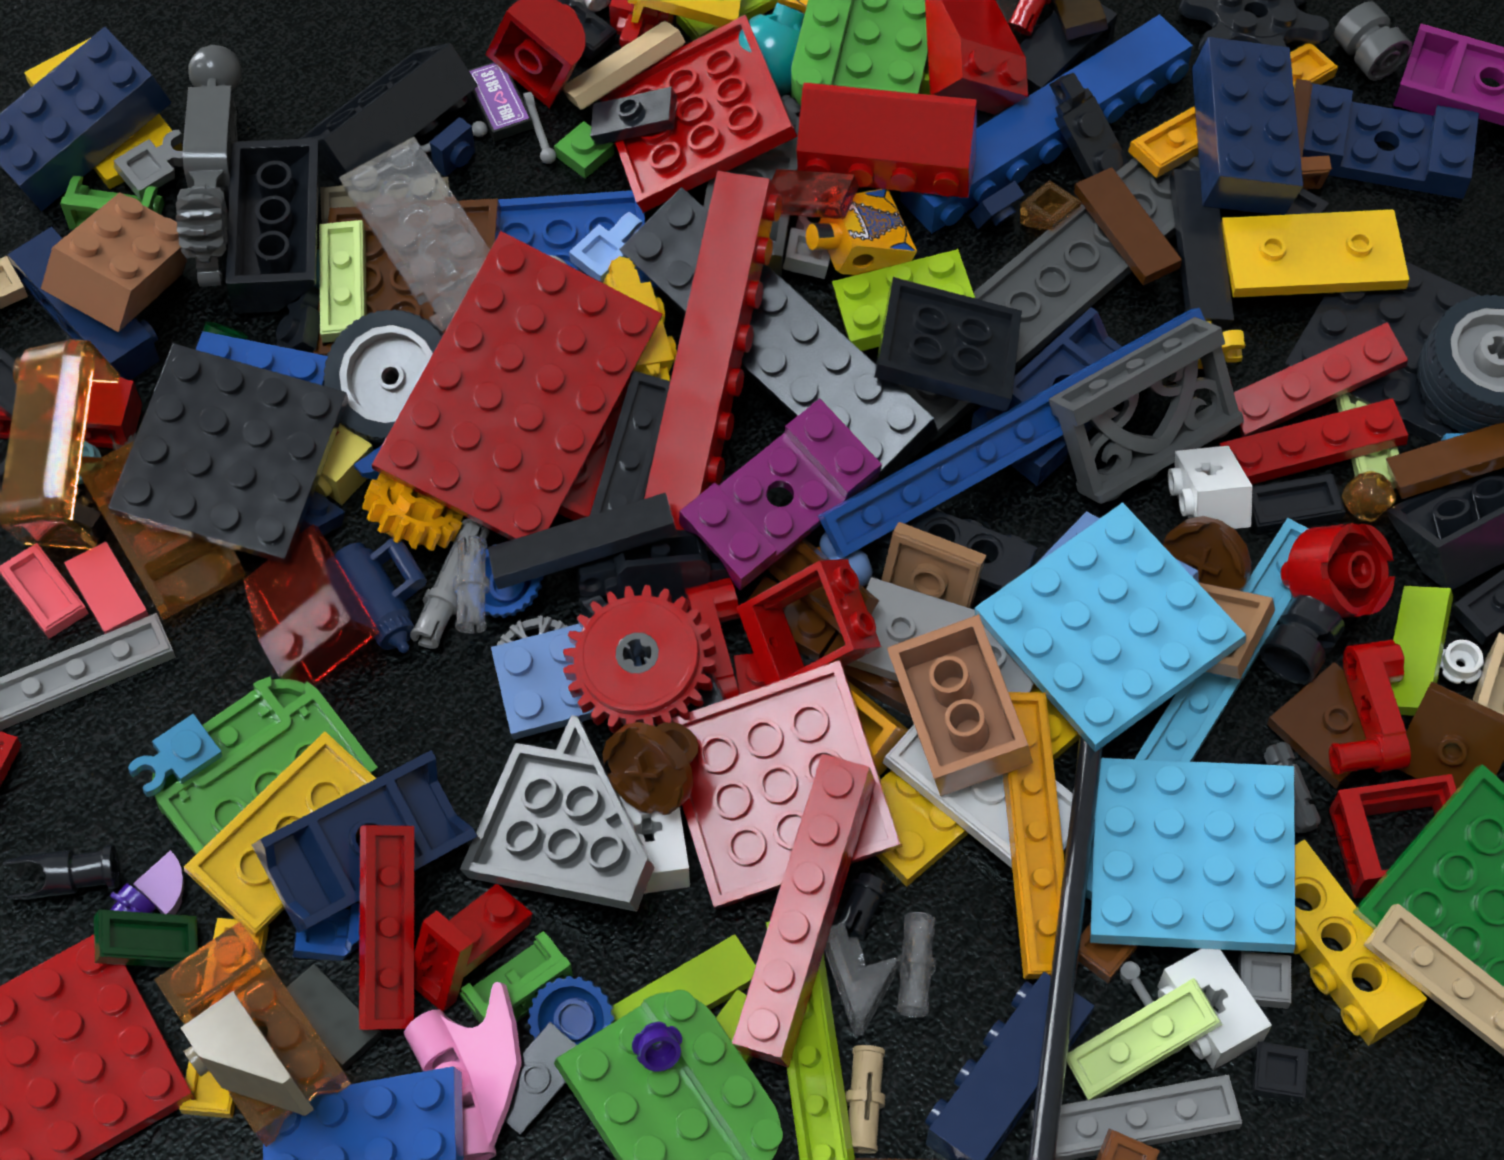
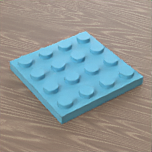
M1124 503L1118 505L975 607V615L979 614L984 627L1042 693L1046 694L1049 701L1094 752L1105 746L1243 645L1246 640V634Z
M1102 758L1095 811L1090 943L1294 953V766Z

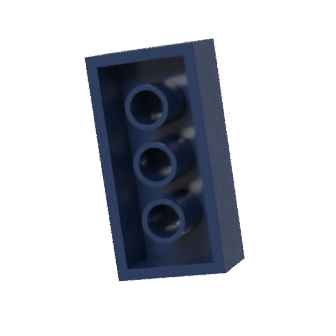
M103 27L0 113V167L42 212L67 191L69 182L74 175L84 177L172 102L152 74L106 27Z
M1208 37L1192 67L1202 205L1271 215H1286L1303 188L1290 47Z

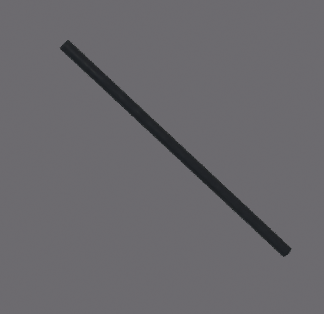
M1081 736L1079 738L1028 1160H1055L1103 751L1102 747L1094 752Z

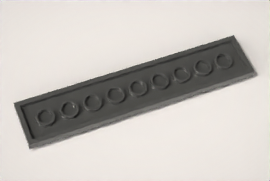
M1195 156L1174 169L1200 171L1199 158ZM1133 158L1116 173L1165 238L1169 240L1176 234L1169 176L1173 169L1155 178L1138 160ZM1080 202L973 293L975 299L1022 311L1016 372L1129 275L1132 270ZM898 384L934 417L938 434L931 440L932 443L977 405Z

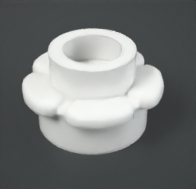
M1453 641L1448 645L1447 649H1443L1440 668L1443 669V676L1455 684H1459L1461 681L1467 684L1477 681L1482 673L1480 669L1484 665L1482 651L1471 641ZM1460 661L1464 663L1465 666L1460 667L1457 665L1456 662Z

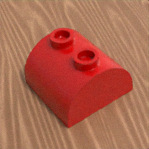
M519 0L506 11L485 55L550 108L560 96L583 54L586 40L585 32L576 12L566 4H562L557 0Z

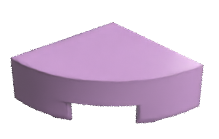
M170 850L133 884L136 890L149 899L161 914L175 915L182 904L184 874L178 859Z

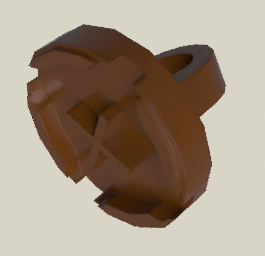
M1206 516L1189 518L1172 529L1164 539L1163 546L1175 559L1198 570L1199 583L1243 591L1250 579L1252 563L1247 545L1237 531L1223 521Z
M641 722L625 724L606 741L602 755L604 764L608 761L611 773L607 776L612 787L628 804L647 814L658 811L662 812V815H670L690 797L694 785L690 763L698 753V742L688 728L675 722H664L657 727Z

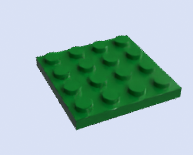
M1482 764L1472 771L1360 902L1353 913L1375 930L1391 906L1400 904L1504 986V783Z

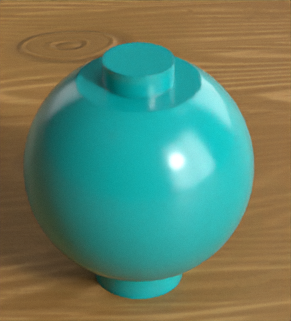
M777 2L772 14H759L751 18L749 23L779 93L783 96L791 93L792 62L805 14ZM742 29L739 33V44L744 50L752 52Z

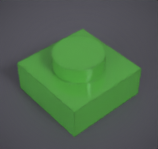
M583 121L554 145V149L558 159L586 179L614 155V143L596 146L590 137L591 126Z

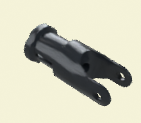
M113 844L105 845L103 851L75 854L73 850L24 855L3 862V865L34 862L40 864L46 874L45 885L37 892L6 896L8 899L29 900L76 894L79 888L97 885H107L109 889H116L120 885L119 856Z

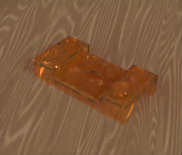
M134 441L101 458L78 456L72 459L80 479L98 510L102 513L162 620L245 576L242 565L231 548L111 514L108 506Z
M238 922L155 979V982L184 1024L233 991L256 1025L268 1027L267 1041L308 1101H311L319 1094L342 1092L351 1084L241 922ZM228 1090L229 1095L265 1147L275 1141L285 1118L294 1113Z

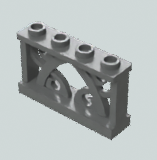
M1193 317L1049 398L1052 413L1058 417L1077 478L1076 487L1079 493L1100 504L1119 498L1125 490L1141 481L1154 478L1160 470L1174 463L1175 451L1198 449L1212 440L1226 436L1231 429L1244 422L1242 412L1238 411L1222 350L1225 340L1221 327ZM1200 358L1205 377L1197 378L1198 359ZM1171 375L1168 380L1176 382V384L1164 386L1162 379ZM1146 388L1162 396H1173L1168 410L1153 436L1134 434L1122 428L1130 420L1136 409L1139 392ZM1202 388L1209 389L1212 405L1195 414L1198 406L1207 404L1204 400L1193 396L1194 391ZM1124 401L1121 411L1113 409L1114 406ZM1088 421L1098 431L1090 441L1084 427V423ZM1109 439L1111 441L1102 452V461L1107 463L1112 455H1116L1117 459L1097 470L1095 464L1096 454L1100 447Z

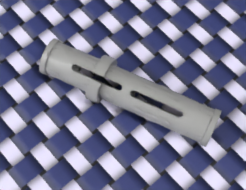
M471 519L462 521L461 528L433 588L426 590L423 597L425 606L414 629L410 633L413 641H417L419 636L422 635L418 644L425 648L434 649L439 646L440 639L450 617L453 614L456 615L460 608L459 597L465 586V581L468 579L466 573L471 569L470 564L475 562L476 556L479 555L485 540L489 536L490 531L485 526L478 533L482 525Z

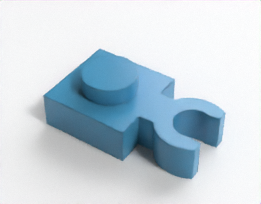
M192 714L152 741L153 747L158 752L157 755L154 757H138L130 763L128 769L132 777L138 775L143 770H150L155 773V778L143 786L145 795L150 797L158 794L163 789L166 778L171 774H174L178 781L183 784L220 759L222 753L195 715Z

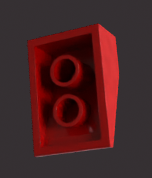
M925 0L930 95L976 99L977 110L994 115L1028 97L1026 57L996 0Z

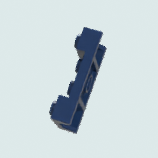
M1313 84L1302 157L1329 155L1331 163L1330 176L1464 199L1472 178L1479 118L1478 112L1437 105L1433 116L1352 102L1353 90ZM1376 142H1388L1394 146L1395 150H1382L1378 148Z
M1092 307L1089 308L1014 376L1012 400L1008 410L1122 348L1121 345L1108 336L1096 310ZM981 406L973 413L971 431L1005 411ZM1089 421L1084 423L1086 433L1094 427ZM1064 435L1010 465L1036 486H1039L1067 460L1068 448Z
M432 750L252 844L257 857L298 933L360 900V847L356 842V833L360 826H414V871L477 837L473 827L456 815L438 781L436 757Z

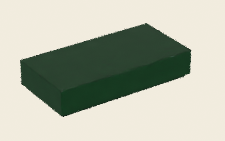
M98 910L94 916L95 963L193 969L198 963L197 916Z

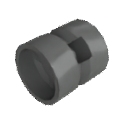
M1373 1L1364 2L1349 11L1340 20L1333 34L1334 40L1347 55L1355 57V64L1372 81L1381 80L1396 71L1406 61L1412 50V42L1398 27L1390 28L1391 20L1389 16Z

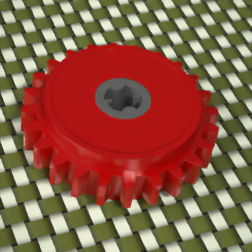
M645 585L642 595L638 596L634 595L631 586H627L624 592L625 598L617 599L610 591L607 593L609 604L604 607L593 601L590 605L594 615L591 618L583 615L577 617L582 631H569L568 638L575 648L563 650L566 661L572 663V665L564 667L563 672L567 680L574 681L568 686V689L573 698L581 697L577 702L580 710L586 713L593 709L591 718L596 725H600L608 718V727L612 733H616L622 724L641 722L656 727V724L662 722L672 723V718L676 715L687 721L690 718L687 706L691 703L702 707L704 704L699 690H712V681L705 673L717 672L715 660L708 658L717 653L714 641L707 640L712 635L708 623L699 625L702 620L700 611L696 608L686 613L688 609L686 598L681 596L673 604L671 603L670 591L665 588L659 597H654L650 585ZM645 655L644 661L646 664L635 666L634 664L637 663L635 657Z

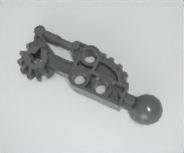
M212 44L200 48L192 56L188 65L189 79L194 86L188 87L183 140V166L188 188L181 189L177 195V215L175 216L181 251L186 258H195L197 279L200 287L223 285V269L220 257L224 254L228 242L232 142H238L236 127L237 110L233 91L238 88L242 79V67L236 54L226 47Z

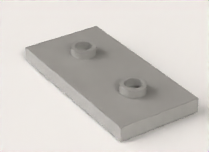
M871 577L866 590L879 600L871 615L876 624V634L881 647L848 665L898 681L887 647L975 616V610ZM984 627L1008 692H1031L1034 682Z

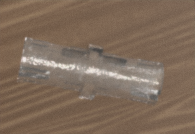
M468 536L469 546L466 545L465 537L458 539V575L453 579V590L457 593V621L455 628L460 632L470 634L475 632L474 624L477 625L479 633L486 629L485 594L490 590V579L486 576L487 541L478 536Z
M911 912L904 915L902 954L897 956L896 969L900 972L897 1012H901V1015L907 1017H924L929 1014L931 975L936 971V959L932 957L936 918L928 913Z

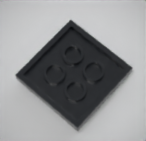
M893 277L888 292L874 378L1007 412L1012 400L1022 311Z

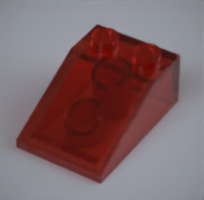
M314 524L298 536L288 565L269 559L243 580L258 641L276 673L282 679L296 680L304 684L309 682L314 685L380 633L318 526Z

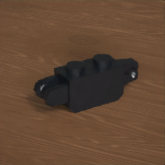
M677 530V535L577 566L580 596H607V593L611 591L617 599L625 598L624 592L627 586H631L634 595L638 596L642 595L645 585H650L654 597H659L664 588L668 589L671 594V603L673 604L681 596L686 598V588L731 577L723 562L698 535L686 530Z

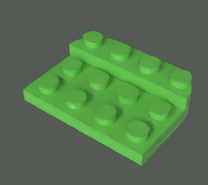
M808 0L792 62V98H795L801 106L804 82L920 94L928 59L925 0Z
M271 677L261 679L253 684V691L202 725L221 750L222 757L183 784L178 781L174 774H171L166 778L163 789L155 795L160 811L163 815L167 816L195 855L324 732H327L373 776L378 773L376 764L326 699L309 682L304 684L291 679L271 680Z
M685 990L659 993L644 999L641 1006L555 1059L554 1065L616 1160H772L782 1141L783 1131L773 1102L736 1047L732 1044V1041L713 1013L702 1002L695 999ZM653 1022H663L667 1027L675 1026L682 1035L680 1058L673 1067L665 1071L655 1072L648 1070L638 1061L637 1054H634L632 1051V1041L635 1035L641 1033L646 1025Z

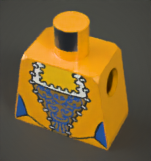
M877 189L836 197L830 201L819 223L810 224L806 230V243L809 249L827 250L835 270L841 274L858 275L912 261L917 253L916 247L888 189Z

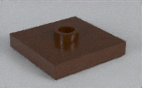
M1333 662L1311 683L1306 685L1271 715L1267 725L1337 789L1357 771L1344 772L1339 775L1335 774L1329 763V747L1332 743L1341 744L1366 740L1344 670Z
M1431 681L1406 731L1411 750L1410 764L1407 768L1398 770L1417 779L1452 774L1456 789L1460 787L1477 766L1482 764L1496 776L1504 761V715Z

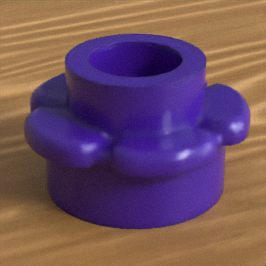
M127 883L117 894L112 892L110 895L116 902L110 910L153 913L157 908L149 899Z
M653 1022L646 1025L641 1033L635 1035L632 1041V1051L634 1054H637L638 1061L648 1070L655 1072L665 1071L673 1067L680 1058L682 1035L675 1026L667 1027L663 1022Z

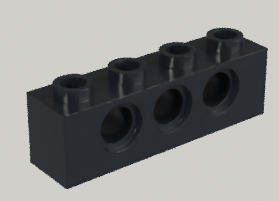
M936 506L905 523L986 555V559L992 563L984 564L974 598V600L983 602L1030 569L1034 563L1037 547L1028 544L1024 539L1015 535H1003L989 530L981 523L972 519L962 520L942 512ZM893 530L858 550L863 551L869 560L885 566Z

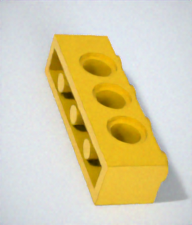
M1304 839L1296 844L1295 898L1306 900L1313 910L1304 911L1295 906L1294 954L1299 953L1309 966L1311 978L1317 988L1326 995L1330 994L1339 1006L1341 1017L1346 1027L1354 1035H1360L1366 1044L1370 1046L1416 1017L1427 998L1420 989L1364 946V943L1374 929L1353 913L1356 908L1355 904ZM1321 938L1335 939L1341 944L1343 950L1334 951L1327 948ZM1359 977L1367 980L1372 985L1373 991L1366 992L1360 990L1355 986L1352 978Z

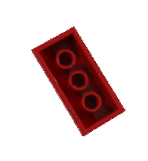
M804 82L796 150L798 180L969 198L976 162L977 100Z

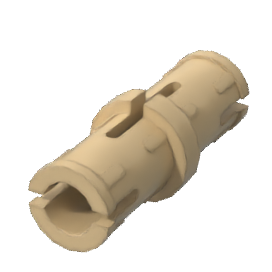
M872 1045L854 1046L852 1051L851 1090L845 1092L846 1104L849 1106L848 1117L854 1153L875 1154L878 1151L879 1109L885 1107L886 1095L881 1093L885 1050Z

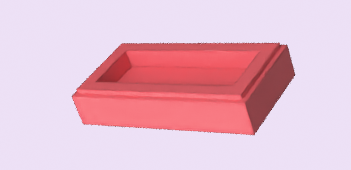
M107 542L64 562L104 634L149 616Z
M38 543L0 565V575L48 639L89 614L85 605Z

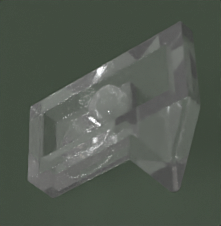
M844 923L831 926L825 946V953L855 1037L865 1033L895 977L898 959L892 958L865 966L863 952L856 937L849 939Z

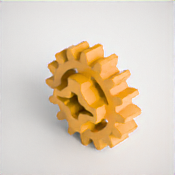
M381 473L377 480L372 479L364 496L365 500L362 509L369 511L367 515L368 521L380 523L377 531L387 533L396 543L402 539L407 540L413 549H416L418 545H424L429 551H434L436 544L447 548L450 541L454 542L462 525L463 515Z

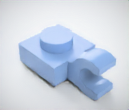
M628 212L621 217L610 231L599 224L569 251L570 261L590 277L604 283L606 274L609 273L608 268L611 260H615L619 256L623 257L619 249L638 231V228L643 224L642 220Z

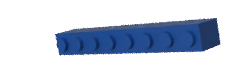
M1159 14L1063 75L1075 73L1083 88H1088L1093 96H1095L1108 123H1114L1129 108L1137 103L1142 104L1150 100L1159 89L1169 83L1175 84L1179 82L1189 70V60L1193 45ZM1045 85L1027 98L976 128V162L969 198L900 192V202L931 233H934L945 225L951 226L955 224L965 212L1014 181L1016 183L1021 182L1036 167L1043 163L1048 164L1054 161L1069 146L1054 119L1058 117L1055 107L1059 103L1050 85Z

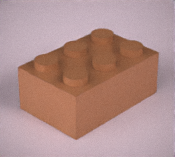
M119 192L52 247L41 289L119 332L183 274L188 258L184 256L179 245L177 222L145 207L137 199Z
M979 614L887 647L940 796L1033 764L1027 740Z

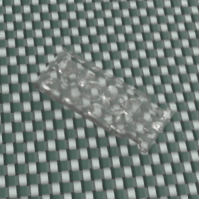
M412 137L342 175L339 179L346 193L418 304L429 303L435 312L429 319L443 331L450 324L490 249L415 137Z

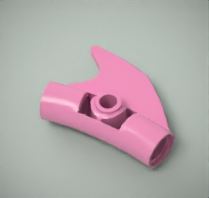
M495 982L492 985L486 1017L479 1026L473 1028L465 1027L449 1019L439 1009L419 1015L410 1022L404 1031V1036L423 1072L452 1066L462 1072L464 1160H489L496 1156L495 1143L510 1108L521 1068L517 1024L507 986L500 982Z

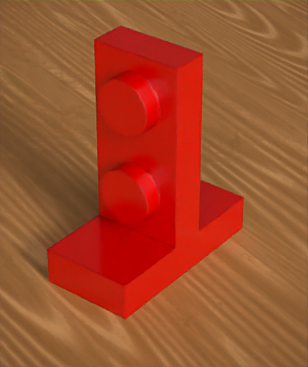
M495 884L450 920L438 911H435L423 921L414 953V988L444 1012L457 1001L463 978L528 927L533 913L498 884Z

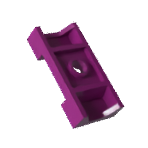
M1420 24L1393 106L1432 116L1437 105L1478 112V119L1504 126V47ZM1491 78L1497 81L1500 86H1487L1481 79Z
M819 398L785 426V432L728 479L719 486L714 483L681 509L679 524L684 530L698 535L723 562L734 585L739 590H742L819 527L821 522L818 515L858 494L879 477L882 464ZM782 487L792 494L793 500L787 506L777 507L768 501L767 493L773 488Z

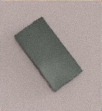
M315 964L310 966L276 997L278 1004L344 1071L382 1037L379 1029L359 1030V1009Z

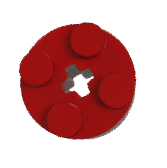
M1348 523L1309 528L1294 542L1288 561L1281 568V579L1283 584L1290 588L1293 597L1298 595L1311 596L1331 607L1342 618L1371 615L1379 612L1386 605L1394 588L1395 576L1388 577L1387 562L1394 561L1392 550L1381 532L1371 525Z

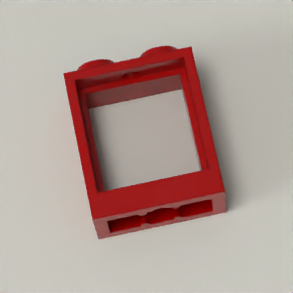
M848 559L820 560L737 606L765 685L839 660L844 667L881 647L876 634L875 621L866 608L859 590V579L851 568ZM823 586L846 645L804 667L782 608Z
M1452 774L1338 791L1329 811L1354 899L1366 897L1389 870H1381L1366 816L1431 806L1436 815L1457 790Z

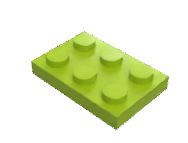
M958 249L832 281L835 298L848 340L860 351L876 348L880 345L888 292L893 277L975 298Z

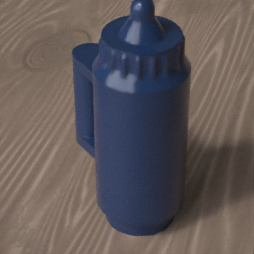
M391 538L376 551L366 548L362 543H352L343 547L332 559L334 566L333 575L368 635L375 639L382 649L391 650L397 648L399 652L407 653L409 651L407 641L411 639L410 633L414 629V625L410 620L411 613L404 602L425 586L427 579L403 540L396 543ZM390 558L393 559L405 579V582L398 588H395L382 566Z

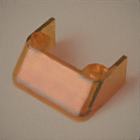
M68 339L28 348L24 351L22 357H17L15 360L13 378L17 385L2 491H0V522L7 532L23 544L34 545L38 543L39 546L92 549L96 547L97 541L73 521L92 381L119 383L120 374L91 341Z

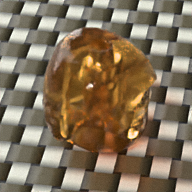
M1367 471L1358 474L1347 483L1342 493V499L1347 509L1358 520L1372 522L1394 504L1396 494L1393 485L1384 475L1376 471Z

